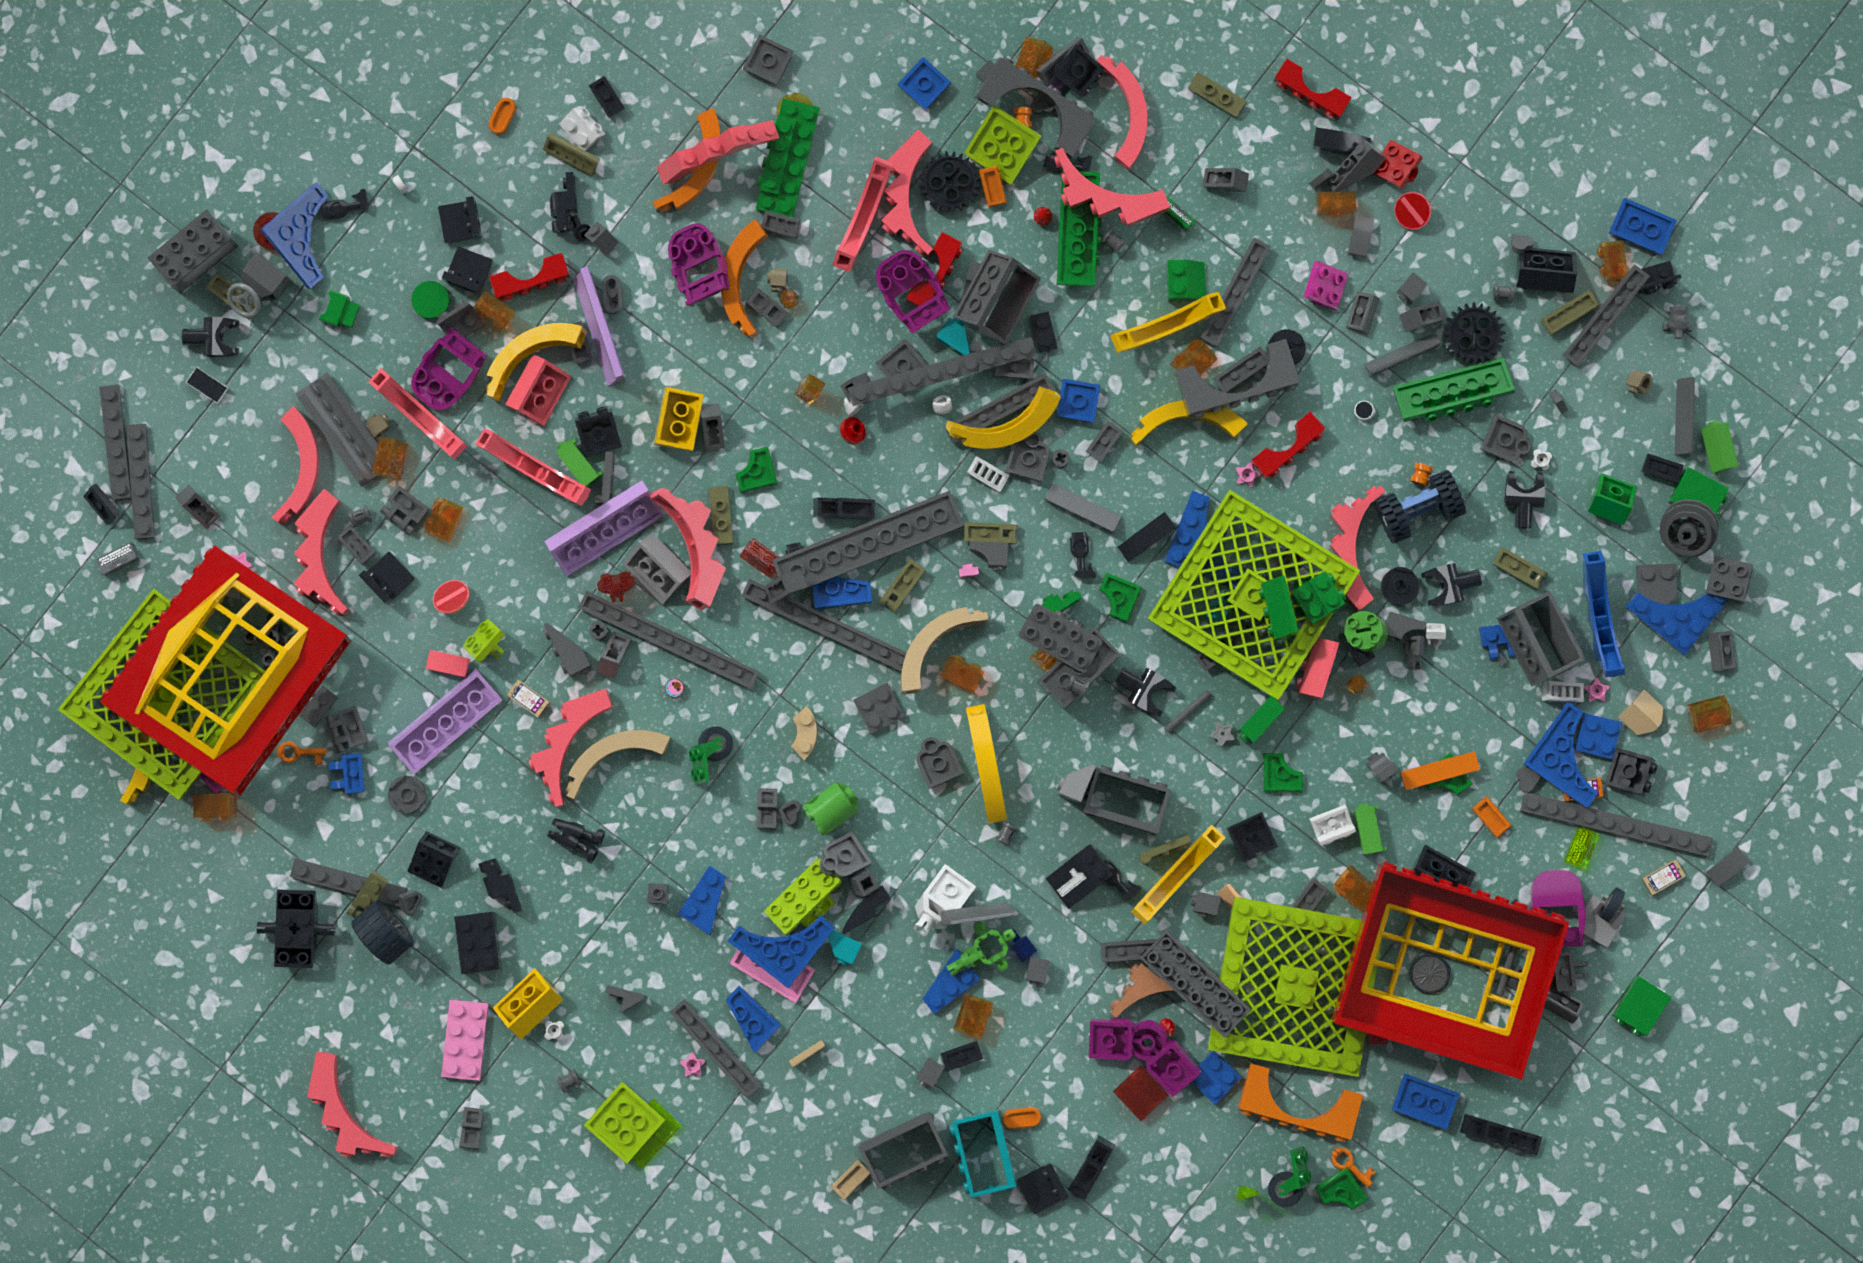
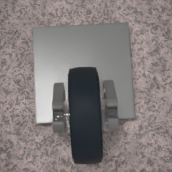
M1616 887L1609 896L1604 894L1600 899L1592 895L1586 905L1584 935L1606 948L1609 947L1626 916L1622 912L1625 908V905L1622 904L1625 896L1623 890Z

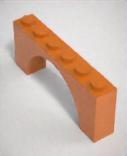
M1249 1063L1237 1107L1242 1109V1114L1252 1116L1253 1113L1260 1114V1119L1271 1121V1118L1278 1119V1124L1290 1126V1123L1298 1125L1297 1129L1307 1132L1309 1128L1314 1129L1317 1135L1327 1137V1134L1335 1135L1334 1139L1346 1142V1139H1352L1363 1098L1362 1094L1343 1089L1336 1104L1326 1113L1309 1119L1292 1117L1283 1112L1271 1096L1268 1085L1269 1068Z

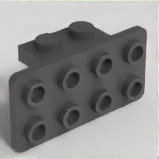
M1035 604L1018 634L1019 638L1076 670L1085 673L1099 650L1102 639L1083 629L1084 625L1076 620H1073V622L1066 619L1067 615L1057 610L1054 613L1040 604Z

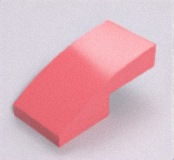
M430 650L426 669L466 677L470 659Z

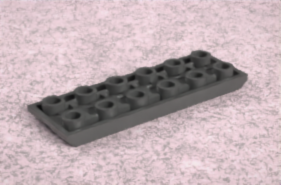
M328 372L296 393L301 403L361 487L393 465Z
M1167 930L1140 958L1224 1038L1251 1011L1233 991Z

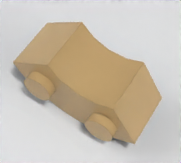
M807 706L793 718L797 726V736L791 745L804 761L811 755L817 741V724Z

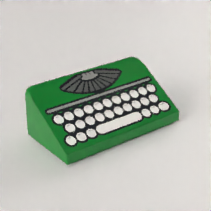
M1167 196L1170 209L1164 213L1182 229L1187 231L1195 223V220Z

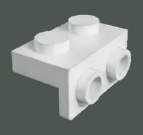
M582 106L572 109L559 123L578 147L584 151H587L599 138L605 135L601 125L595 122L590 116L589 111Z
M1346 805L1309 818L1320 845L1331 844L1336 839L1349 837L1352 833L1356 832Z

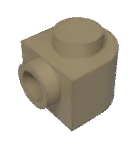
M772 268V271L768 272L767 283H770L771 291L779 293L782 290H787L788 269Z
M1634 370L1628 376L1626 382L1629 386L1628 391L1634 395L1639 393L1647 395L1652 385L1651 374Z
M385 413L382 415L375 414L367 419L366 428L374 439L379 438L392 429L389 425L391 421Z

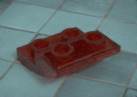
M1141 1065L1113 1090L1114 1094L1141 1122L1169 1096Z

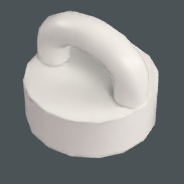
M940 395L933 399L932 404L935 413L944 415L951 412L952 402L949 396Z
M847 397L844 399V403L847 405L845 412L849 416L856 414L864 405L863 403L852 407V403L848 401Z

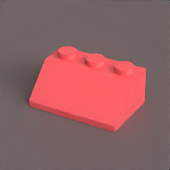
M532 355L505 405L545 426L571 375L547 360Z
M1321 638L1317 639L1310 650L1308 660L1305 659L1302 663L1301 670L1304 672L1302 678L1298 677L1295 686L1298 689L1297 694L1316 700L1323 698L1339 646L1338 642Z

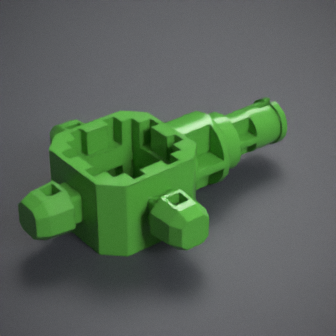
M981 921L974 924V931L976 934H979L975 938L974 945L965 950L960 959L946 966L952 977L965 968L969 969L972 966L975 968L981 963L990 965L996 962L995 965L1001 972L1007 969L1008 963L1002 957L1007 955L1008 945L1006 942L1012 941L1016 936L1014 931L1008 929L1001 935L998 929L991 928L986 931V926ZM994 934L1003 950L987 958L979 943Z

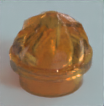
M785 289L781 293L780 303L783 304L784 308L798 305L799 297L794 290Z
M1361 674L1358 676L1353 675L1348 681V689L1353 693H1362L1368 687L1365 678Z

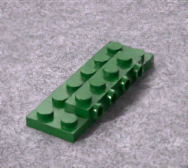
M783 98L777 120L773 119L779 139L768 142L766 149H769L768 157L764 156L762 168H765L763 175H759L757 186H760V193L756 210L770 211L789 217L794 216L820 107Z
M1078 171L1086 179L1100 187V172ZM1063 181L1061 183V195L1063 194V188L1068 187V184L1064 185ZM1061 198L1056 285L1095 287L1096 265L1100 264V253H1096L1097 246L1101 244V235L1097 234L1098 227H1101L1102 217L1098 218L1097 214L1093 215L1089 206L1092 203L1091 201L1069 209V206H1065Z
M1504 358L1393 386V392L1403 422L1421 418L1422 421L1434 422L1443 415L1445 417H1453L1456 415V412L1462 410L1468 413L1478 406L1483 408L1493 405V402H1496V398L1515 393Z

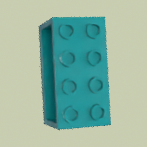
M995 1109L952 1120L953 1124L950 1125L952 1137L957 1139V1144H954L956 1155L961 1156L962 1159L959 1167L961 1175L966 1176L967 1181L963 1182L966 1194H970L971 1198L1016 1187L998 1110ZM991 1116L1007 1183L996 1186L993 1184L986 1186L987 1188L974 1191L957 1124L973 1122Z

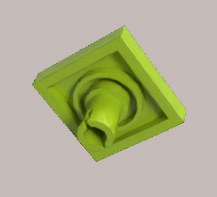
M487 618L486 621L478 626V630L466 639L462 647L479 663L489 653L495 659H498L500 656L496 651L503 655L504 649L497 644L506 634Z

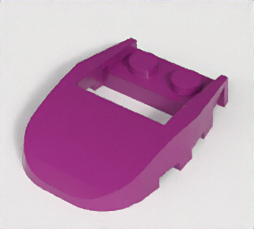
M700 223L688 225L675 232L668 244L669 259L672 260V276L676 278L679 291L684 293L687 299L685 304L693 307L696 303L724 290H729L727 262L713 232ZM717 257L719 263L718 271L689 283L687 270Z
M909 250L898 251L878 266L876 282L885 298V302L899 320L909 328L912 334L950 310L936 276L916 253ZM927 278L937 295L905 315L894 298Z
M449 328V332L443 338H439L432 348L423 355L419 367L416 368L411 380L414 394L429 407L436 410L449 408L467 391L476 380L488 355L457 332L455 328ZM443 347L473 369L464 383L434 361Z
M1549 870L1540 873L1533 880L1529 909L1532 910L1533 906L1537 908L1578 906L1579 927H1568L1562 947H1582L1584 945L1586 903L1580 879L1574 873L1567 870Z

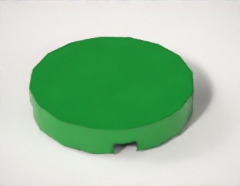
M426 281L416 286L412 293L411 302L418 315L427 319H435L446 312L450 298L448 291L443 285L436 281Z

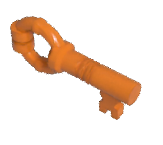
M287 741L277 748V757L286 763H293L300 756L312 755L316 758L315 765H318V763L323 765L321 758L322 755H327V748H300L295 743ZM284 747H293L294 757L286 758Z
M1338 1147L1334 1149L1331 1153V1161L1334 1167L1340 1170L1348 1167L1350 1172L1368 1188L1373 1183L1370 1177L1376 1171H1371L1372 1168L1369 1167L1367 1172L1363 1174L1354 1165L1353 1155L1350 1150ZM1342 1152L1348 1155L1349 1158L1345 1165H1340L1336 1161Z

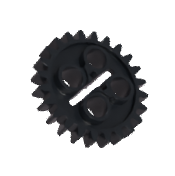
M945 151V157L938 153L937 160L931 157L932 164L925 163L928 169L921 170L925 176L919 177V180L924 181V183L919 184V187L925 188L921 195H928L925 198V202L931 200L930 207L938 205L937 211L943 207L945 213H947L948 208H951L952 213H955V208L958 207L962 211V205L968 208V201L975 202L972 195H979L975 189L981 187L980 184L976 183L981 180V177L975 176L979 173V170H973L975 163L968 164L969 157L963 160L962 153L959 157H956L955 151H953L952 156H949L948 152ZM946 165H951L954 170L951 173H946L943 171V168ZM958 169H961V172L953 180L954 185L949 184L945 192L940 196L939 193L947 185L946 180L950 181L955 175L956 171ZM962 176L967 177L969 180L965 185H961L958 182V179ZM934 180H940L942 185L939 188H934L931 183ZM950 191L957 194V197L953 200L946 197Z
M1475 302L1472 303L1471 308L1466 303L1464 310L1459 306L1457 308L1458 314L1452 311L1451 315L1453 318L1448 317L1446 319L1450 325L1447 324L1443 327L1448 330L1443 333V336L1448 337L1444 343H1450L1447 351L1454 350L1452 357L1458 354V361L1465 358V364L1472 360L1473 365H1475L1478 359L1480 363H1484V358L1488 361L1491 360L1490 354L1497 355L1495 349H1502V346L1498 343L1505 342V339L1500 336L1506 334L1505 331H1500L1505 326L1498 323L1501 317H1494L1497 311L1490 313V306L1483 309V303L1476 308ZM1472 317L1476 318L1475 333H1478L1475 337L1476 350H1473L1474 337L1470 334L1473 330ZM1486 320L1488 328H1481L1479 321ZM1460 321H1468L1469 328L1463 329L1460 326ZM1461 339L1469 341L1470 345L1468 348L1460 345ZM1486 339L1489 343L1488 347H1482L1479 344V340Z

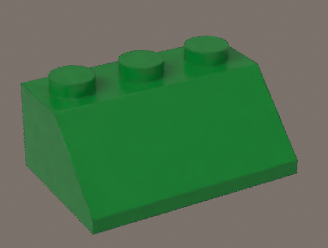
M1279 576L1261 583V588L1258 589L1260 599L1265 601L1266 607L1263 608L1265 619L1269 618L1271 626H1268L1270 638L1274 637L1275 641L1297 636L1299 631L1285 576Z

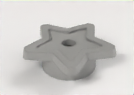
M1216 722V730L1210 734V737L1217 739L1220 747L1226 741H1234L1235 738L1230 733L1232 724L1223 726Z

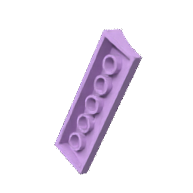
M588 267L581 268L579 274L573 278L607 385L609 386L626 379L591 272Z
M642 480L544 541L566 576H569L664 516L657 503L650 499L651 494Z
M475 669L388 742L389 747L410 771L415 774L500 703L502 699L480 672Z

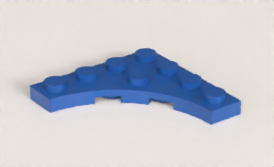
M317 182L311 185L260 229L308 289H311L324 277L315 262L314 256L311 254L309 243L311 242V223L313 217L323 202L329 197Z
M1192 490L1164 562L1178 568L1181 567L1207 526L1206 517L1210 497ZM1221 556L1212 558L1214 567L1224 565ZM1209 559L1202 570L1211 568ZM1235 567L1228 568L1230 578L1240 576V570ZM1225 569L1215 571L1217 581L1227 579ZM1212 572L1202 574V577L1214 581ZM1239 580L1231 581L1233 589L1236 588ZM1226 582V583H1221V585H1224V586H1226V587H1229V583H1228V582Z
M1636 592L1625 608L1678 652L1686 655L1729 598L1705 593L1688 603L1667 605L1652 601L1641 593Z
M1568 701L1523 764L1587 809L1598 792L1581 775L1576 764L1573 748L1575 730L1584 712Z
M820 915L809 927L796 934L784 937H766L752 933L739 925L727 941L785 987L789 988L835 929V926Z

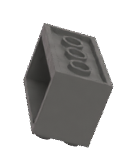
M206 209L152 253L148 259L169 285L181 294L239 245Z
M988 250L953 317L981 337L1006 345L1041 277L1013 257Z
M1550 591L1497 617L1531 687L1585 660L1582 650L1574 639L1573 632L1568 628L1565 617L1560 612L1556 599ZM1530 605L1563 666L1559 669L1555 668L1552 670L1522 612Z
M1094 626L1088 632L1101 638L1102 644L1085 673L1058 660L1037 682L1063 710L1080 696L1071 690H1065L1072 674L1081 681L1090 682V686L1120 656V653Z
M1101 765L1100 768L1097 767L1083 813L1157 835L1171 789L1167 788L1168 785L1161 782L1151 784L1149 779L1140 776L1134 779L1130 777V773L1124 771L1114 773L1111 772L1112 768ZM1101 774L1164 793L1161 806L1158 807V817L1155 825L1090 806L1092 795L1096 790L1095 785L1098 775Z
M929 1111L858 1145L877 1189L882 1187L883 1190L893 1186V1181L897 1179L901 1182L910 1178V1173L916 1170L918 1173L929 1169L928 1165L935 1162V1165L946 1161V1156H948V1152ZM929 1122L933 1131L932 1134L942 1152L880 1181L875 1171L876 1167L870 1161L866 1151Z

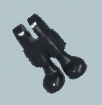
M554 818L552 825L560 830L563 829V832L559 834V832L549 830L546 836L561 844L564 849L571 852L576 850L583 852L586 862L592 864L599 848L584 844L579 839L588 840L600 847L605 836V830L598 829L596 832L585 831L584 825Z

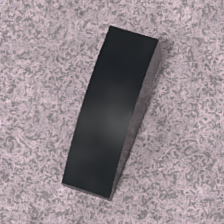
M1316 127L1313 149L1350 155L1363 139L1371 143V138Z
M817 497L813 499V518L875 519V500Z
M1164 512L1117 548L1129 563L1173 531L1176 526Z
M883 885L871 892L854 909L842 930L843 934L877 916L874 908L890 899Z
M1098 1135L1068 1190L1086 1199L1114 1150L1115 1144Z

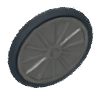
M1423 954L1416 958L1410 967V981L1418 991L1424 994H1436L1447 986L1450 979V968L1447 962L1439 955Z

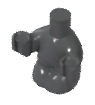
M1673 306L1669 308L1670 321L1662 323V330L1669 331L1671 328L1675 331V339H1682L1683 331H1692V324L1687 322L1688 307Z

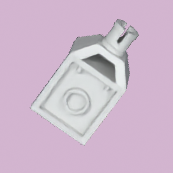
M945 864L915 905L917 916L920 919L914 926L915 931L918 933L921 927H924L920 935L926 936L931 928L946 929L947 926H943L941 923L940 912L961 908L976 886Z

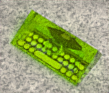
M1578 826L1564 862L1586 870L1600 835Z
M1238 1184L1234 1200L1239 1201L1256 1196L1258 1191L1254 1188Z

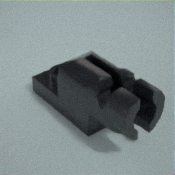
M565 172L566 178H563V188L567 189V191L554 192L549 200L551 217L557 218V220L552 221L553 233L571 231L572 214L570 215V213H578L575 175L573 172Z
M496 858L479 863L480 872L489 873L487 877L483 878L488 895L493 900L508 895L509 899H506L508 909L512 910L513 913L523 911L511 874L502 876L501 873L503 871Z

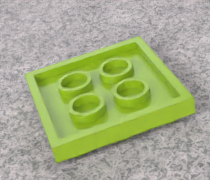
M994 105L964 154L985 168L998 165L1001 178L1009 184H1013L1042 136Z
M622 1081L584 1126L628 1164L666 1119Z

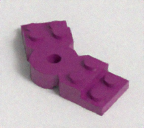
M1125 1018L1090 1020L1089 1058L1127 1061L1134 1054L1137 1058L1147 1061L1146 1070L1172 1097L1202 1072L1176 1040H1168L1165 1028L1158 1022L1144 1020L1135 1025L1131 1019ZM1149 1038L1153 1043L1146 1044L1143 1039Z

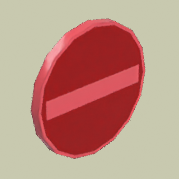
M1407 192L1396 201L1394 208L1395 217L1403 227L1411 230L1419 229L1430 220L1431 205L1422 194Z
M458 580L443 583L434 593V607L443 614L458 612L468 602L469 589L464 582Z

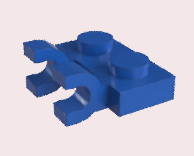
M1500 625L1479 628L1482 647H1488L1489 660L1499 657L1496 645L1507 644L1508 657L1516 656Z
M361 753L342 755V761L329 762L330 771L343 769L344 780L330 781L332 790L345 788V794L365 792Z

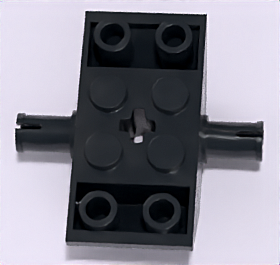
M277 890L276 921L257 922V927H265V929H257V934H274L275 936L274 967L313 968L318 935L335 936V931H328L327 929H336L335 924H318L316 891ZM297 923V927H300V931H297L295 934V931H293V927Z

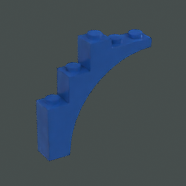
M1601 551L1583 553V591L1588 602V621L1592 629L1595 657L1600 662L1605 677L1625 675V668L1621 660L1612 623L1605 559Z

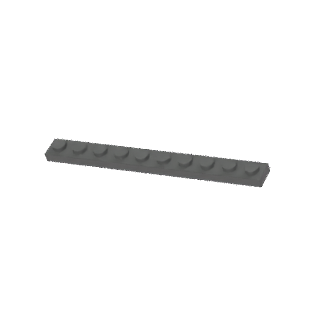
M1032 337L1007 343L1006 345L996 346L852 386L847 389L853 407L1036 356Z
M751 579L748 580L741 597L902 672L906 652L792 598L787 597L771 604L764 585Z
M588 591L585 592L578 607L593 616L751 690L760 672Z
M1524 792L1520 808L1522 812L1709 857L1713 840L1712 837L1589 807L1586 809L1581 805Z

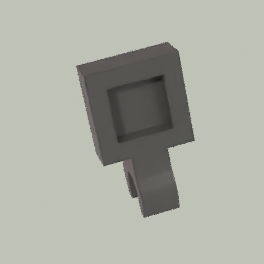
M1405 636L1404 655L1408 656V669H1422V661L1419 656H1424V636Z

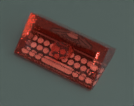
M754 538L750 540L740 555L743 560L769 578L776 572L772 560L780 557Z

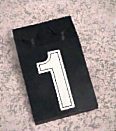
M1089 844L1045 879L1065 906L1070 909L1115 874L1095 847Z

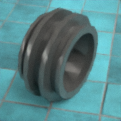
M1685 499L1675 502L1666 509L1660 522L1659 533L1663 544L1671 552L1683 557H1696L1703 555L1712 548L1717 539L1719 523L1716 514L1708 505L1698 500ZM1672 524H1676L1678 528L1673 529ZM1700 530H1705L1707 533L1702 535Z

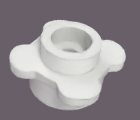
M1539 449L1535 450L1531 466L1548 470L1552 454L1550 452H1541Z
M547 1021L545 1023V1038L547 1040L551 1038L563 1039L562 1028L564 1023L562 1021L557 1023Z

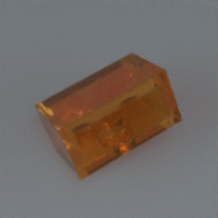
M1356 191L1318 192L1316 195V215L1341 217L1342 215L1355 214Z
M957 654L954 657L949 655L940 677L975 693L984 675V671L981 670L982 667L973 662L971 665L965 663V658Z
M1725 695L1687 704L1689 723L1694 733L1732 724L1731 707Z
M231 793L193 794V818H200V822L212 821V818H218V821H230V817H237V798Z

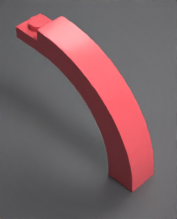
M1101 55L1096 61L1104 67L1103 71L1121 88L1129 106V132L1125 142L1114 157L1118 163L1129 171L1141 152L1146 136V102L1141 87L1131 71L1122 62L1115 67L1112 59L1107 56L1104 58Z
M875 157L860 201L848 230L837 249L832 266L847 272L852 270L876 216L894 163Z
M382 368L368 381L454 460L467 447L461 439L432 415Z
M294 406L280 420L291 431L298 445L300 473L291 496L272 516L279 524L282 521L284 523L288 521L292 516V511L299 515L304 510L314 493L319 476L320 458L315 435L307 420Z

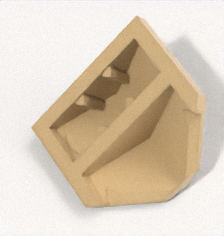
M1643 690L1620 714L1618 719L1636 735L1653 732L1662 723L1663 706Z

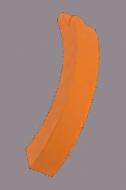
M714 108L696 115L702 130L703 140L721 135ZM719 160L696 170L691 178L678 190L653 201L652 203L656 211L666 212L672 208L671 205H675L678 211L693 202L709 185L716 172Z
M756 219L750 222L738 234L726 254L729 290L721 292L724 308L732 325L737 327L741 324L740 329L745 336L749 335L751 338H754L759 333L748 318L742 304L740 295L741 275L745 263L754 249L769 238Z

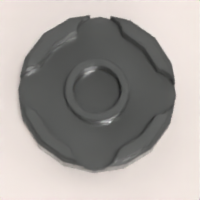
M401 776L395 779L388 790V801L396 811L404 814L420 810L425 804L427 797L424 784L418 778L412 776Z

